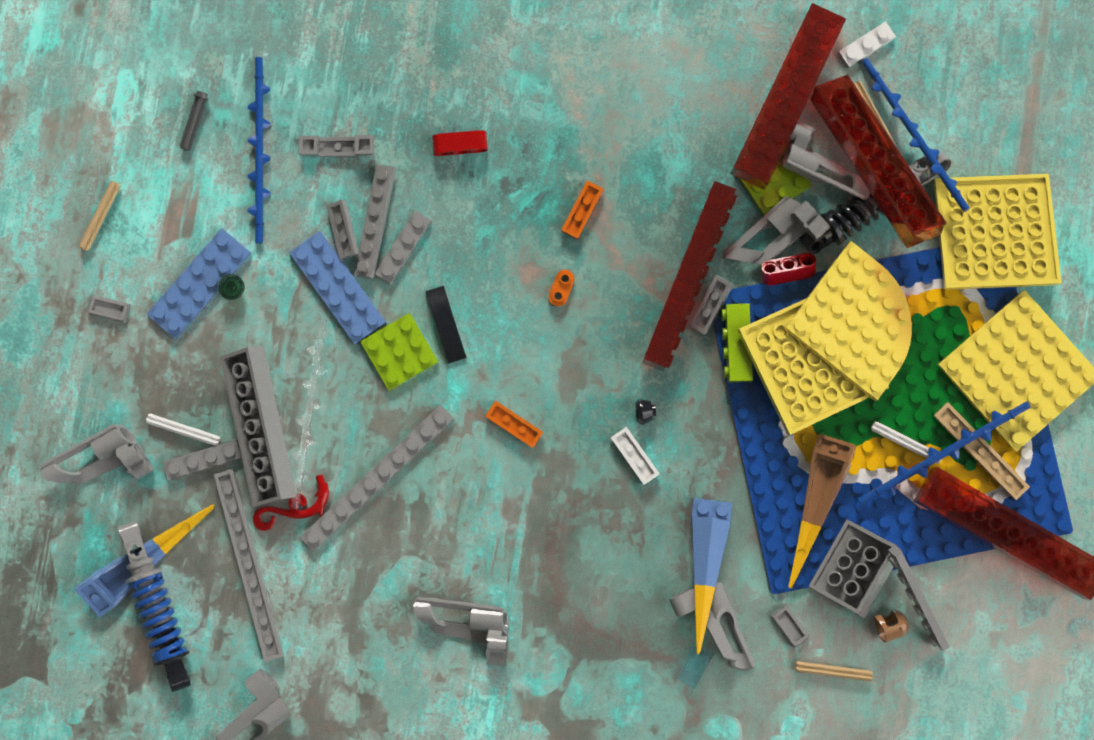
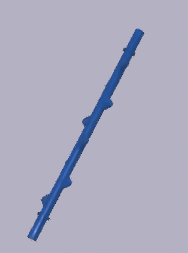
M255 57V102L248 105V109L255 113V135L248 138V143L255 147V171L248 174V179L255 182V205L248 208V213L255 216V243L262 244L264 225L263 199L271 195L270 191L263 188V164L270 161V156L263 153V130L270 127V122L263 118V95L270 92V87L263 84V58Z
M863 59L861 63L869 73L870 78L875 82L871 89L882 92L893 108L892 115L899 117L913 138L909 145L921 149L932 166L930 171L938 174L951 193V197L955 199L962 211H968L970 209L969 205L960 194L961 191L956 188L957 181L949 178L936 159L940 153L939 150L930 149L917 131L918 124L911 122L899 105L898 101L901 95L891 93L880 77V73L875 70L869 59Z
M1026 401L1014 409L1008 410L1003 415L994 410L991 412L992 421L971 433L966 429H962L961 439L941 451L930 447L927 459L910 469H906L901 465L898 466L896 477L877 488L874 487L872 491L858 498L859 503L863 505L877 496L880 497L884 492L894 496L896 495V485L915 474L926 478L928 476L927 467L948 455L958 459L959 449L981 437L986 441H990L991 430L1010 419H1015V416L1031 408L1030 404Z

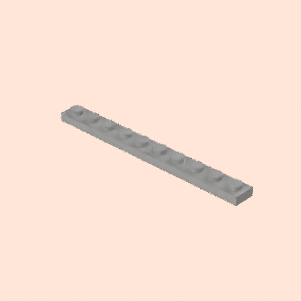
M442 405L437 407L302 534L300 538L312 551H315L454 418Z
M234 469L213 474L264 662L283 657L284 652Z

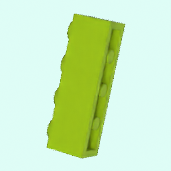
M750 303L726 304L724 309L721 310V320L725 321V328H722V339L726 340V347L723 348V359H726L727 367H724V378H727V383L753 381L752 360L737 331L750 324Z

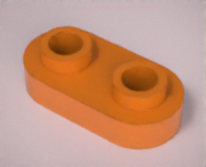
M561 270L555 277L549 292V302L555 307H561L567 302L574 284V275L571 271ZM563 276H567L569 280L567 282H563L561 278ZM555 294H561L562 298L560 300L555 299Z

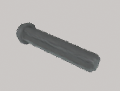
M197 91L193 95L195 97L180 143V148L183 150H191L205 102L208 101V94Z

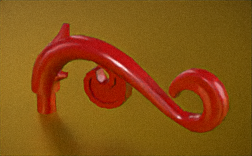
M323 474L315 477L318 491L314 496H318L314 505L305 510H299L298 504L306 507L307 499L302 494H296L297 497L289 499L288 505L290 510L270 506L257 509L253 515L254 526L261 531L272 529L276 518L272 515L270 521L264 523L261 520V515L264 512H272L293 519L309 518L317 513L322 517L329 498L328 483H325Z

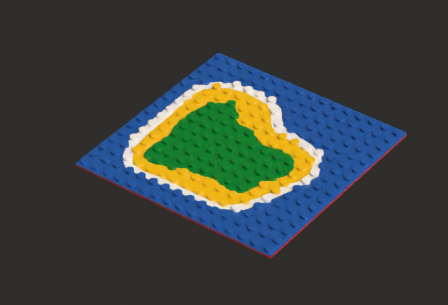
M940 247L876 260L895 278L909 306L912 335L907 356L899 371L889 383V388L884 390L877 401L869 397L789 436L781 423L753 362V381L727 383V378H725L772 594L809 588V584L846 520L897 545L902 550L909 567L1073 532L1049 425H1046L1017 452H1014L994 429L991 430V440L986 441L1030 486L1017 500H1013L962 447L959 449L958 459L948 455L939 464L934 463L927 467L928 476L926 478L915 474L896 485V495L892 496L884 492L880 497L877 496L863 505L858 501V498L872 491L874 487L877 488L896 477L898 466L901 465L906 469H910L927 459L871 431V426L875 421L937 451H941L956 442L950 433L933 417L945 403L948 402L975 430L988 424L985 418L937 364L1018 295L1016 287L944 290ZM827 270L815 272V275L810 278L768 286L760 283L731 289L721 310L724 309L726 304L750 303L751 324L806 299ZM720 310L713 326L724 373V367H727L726 359H723V348L726 347V340L722 339V328H725V321L721 320ZM822 434L854 444L857 447L850 464L851 467L793 587L790 589L789 581L804 511L812 452L818 435Z

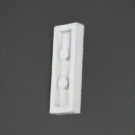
M885 21L841 49L838 55L846 67L850 68L894 40L896 36Z
M627 427L611 437V440L643 485L659 475V472Z

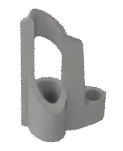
M798 121L787 144L781 166L811 181L830 183L863 200H867L871 193V185L868 180L807 148L815 130L813 127ZM818 168L828 171L853 183V187L850 188L816 171Z
M785 196L724 252L725 258L762 265L764 262L772 260L806 232L816 241L830 226L807 201L800 204ZM776 227L781 233L763 251L742 248L763 229Z
M115 424L40 464L41 476L55 483L70 481L77 485L122 465L126 467L128 474L131 473L138 480L152 472L153 467L141 446L136 442L132 432L123 425L116 426ZM90 446L98 457L97 460L74 473L64 471L58 466L59 463Z
M717 582L706 628L722 659L728 660L734 669L742 671L752 669L755 666L754 659L738 626L735 612L721 582ZM693 588L685 590L669 599L676 616L681 617L695 610V592ZM728 617L743 653H733L720 624V618Z
M417 597L415 599L413 609L416 616L424 624L431 625L435 633L488 643L485 655L487 658L486 664L505 667L509 640V619L506 609L498 606ZM432 606L471 611L470 624L437 620L432 612Z
M259 669L244 682L246 687L257 699L216 736V740H232L251 724H258L261 730L249 740H261L291 716L277 691L280 687L273 677L267 676L262 669Z

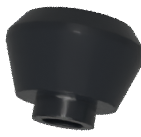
M638 399L635 402L638 423L644 425L652 421L653 416H656L655 405H651V401Z

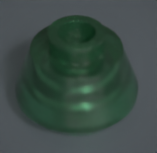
M228 274L219 281L218 290L225 299L236 300L243 295L245 284L238 275Z

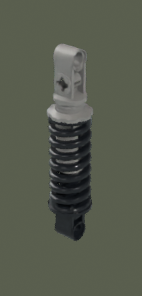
M939 150L940 153L936 159L946 172L951 167L952 161ZM925 156L916 160L911 165L905 166L900 172L892 169L885 177L879 178L877 183L870 184L871 193L867 200L853 195L852 199H846L844 204H838L835 210L831 209L826 213H822L820 216L828 223L830 228L815 241L806 232L799 238V242L811 254L819 253L833 242L841 245L847 240L846 235L848 237L854 235L851 227L860 232L862 230L860 221L865 226H869L871 224L870 218L874 221L879 220L878 213L887 215V207L890 210L896 209L895 202L904 204L912 200V192L919 190L924 184L937 177L938 174L930 171L932 166Z

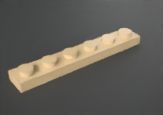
M948 402L933 415L956 441L961 439L962 429H966L971 433L976 431ZM979 437L963 447L1013 500H1017L1030 487L983 438Z

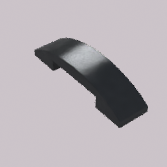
M444 286L426 291L448 364L467 358Z

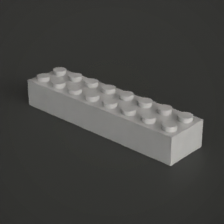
M264 346L246 347L220 356L252 507L269 505L297 497Z

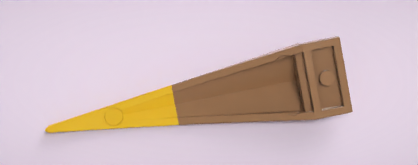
M818 435L812 452L804 511L789 581L790 589L793 587L851 467L850 464L857 447L854 444L826 435Z

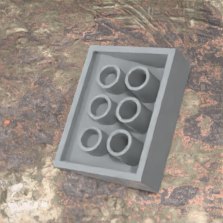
M846 520L808 587L864 619L893 569V565L889 560L891 555L888 549L895 546L901 552L902 550L884 538Z

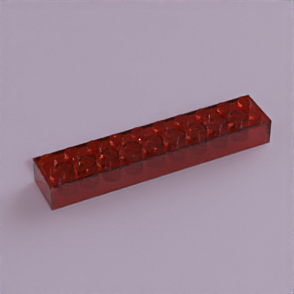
M814 3L811 4L730 174L765 190L846 18Z
M848 74L815 86L810 101L905 247L910 248L940 236L947 222Z
M714 181L643 358V364L661 371L671 366L674 355L671 354L672 350L676 351L681 340V337H678V335L685 330L688 319H685L686 315H690L695 305V302L692 301L693 297L697 298L703 285L699 282L701 279L704 280L710 266L706 264L711 262L716 252V248H713L714 244L718 245L723 231L720 229L725 227L731 214L727 211L732 209L737 199V195H734L735 188Z
M938 467L931 468L913 502L1082 599L1092 600L1094 596V556Z

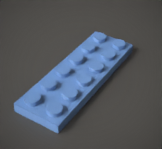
M221 228L150 309L147 315L173 338L178 339L252 253Z
M321 231L289 252L355 345L386 324V321L342 260L339 259V256Z

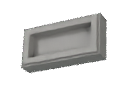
M92 295L87 313L126 323L130 304Z
M787 604L771 615L793 648L810 637Z

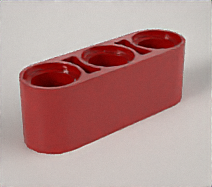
M484 130L432 135L434 156L472 154L488 151L487 132Z
M803 253L766 261L762 264L761 281L765 285L771 286L813 277L816 272V257L811 253Z

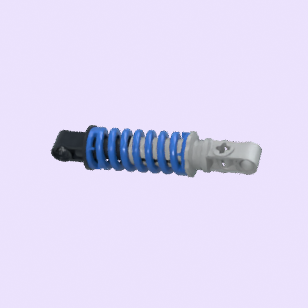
M137 521L118 526L122 543H124L130 561L126 568L130 571L131 577L126 580V584H128L130 589L136 591L132 594V598L140 599L135 604V608H143V612L138 614L140 619L146 618V622L141 625L142 628H152L151 631L145 634V638L155 637L156 639L149 643L148 647L150 649L159 648L152 654L153 666L164 665L172 693L189 687L191 683L181 658L190 652L186 647H181L185 641L184 638L176 637L181 633V628L173 627L178 623L176 617H170L174 614L175 610L172 607H166L171 603V598H163L168 593L167 588H160L165 582L162 575L163 570L162 568L155 569L152 563L154 561L153 557H147ZM133 545H136L137 548L141 547L139 556L130 553Z

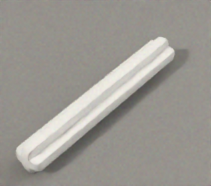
M148 414L147 424L217 446L220 442V437L153 414Z
M875 421L872 424L871 431L928 458V447Z

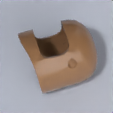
M892 610L890 615L884 618L880 614L873 616L878 634L884 643L902 638L908 632L907 619L898 610Z

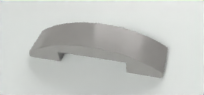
M355 135V137L299 136V155L312 157H359L374 155V135Z

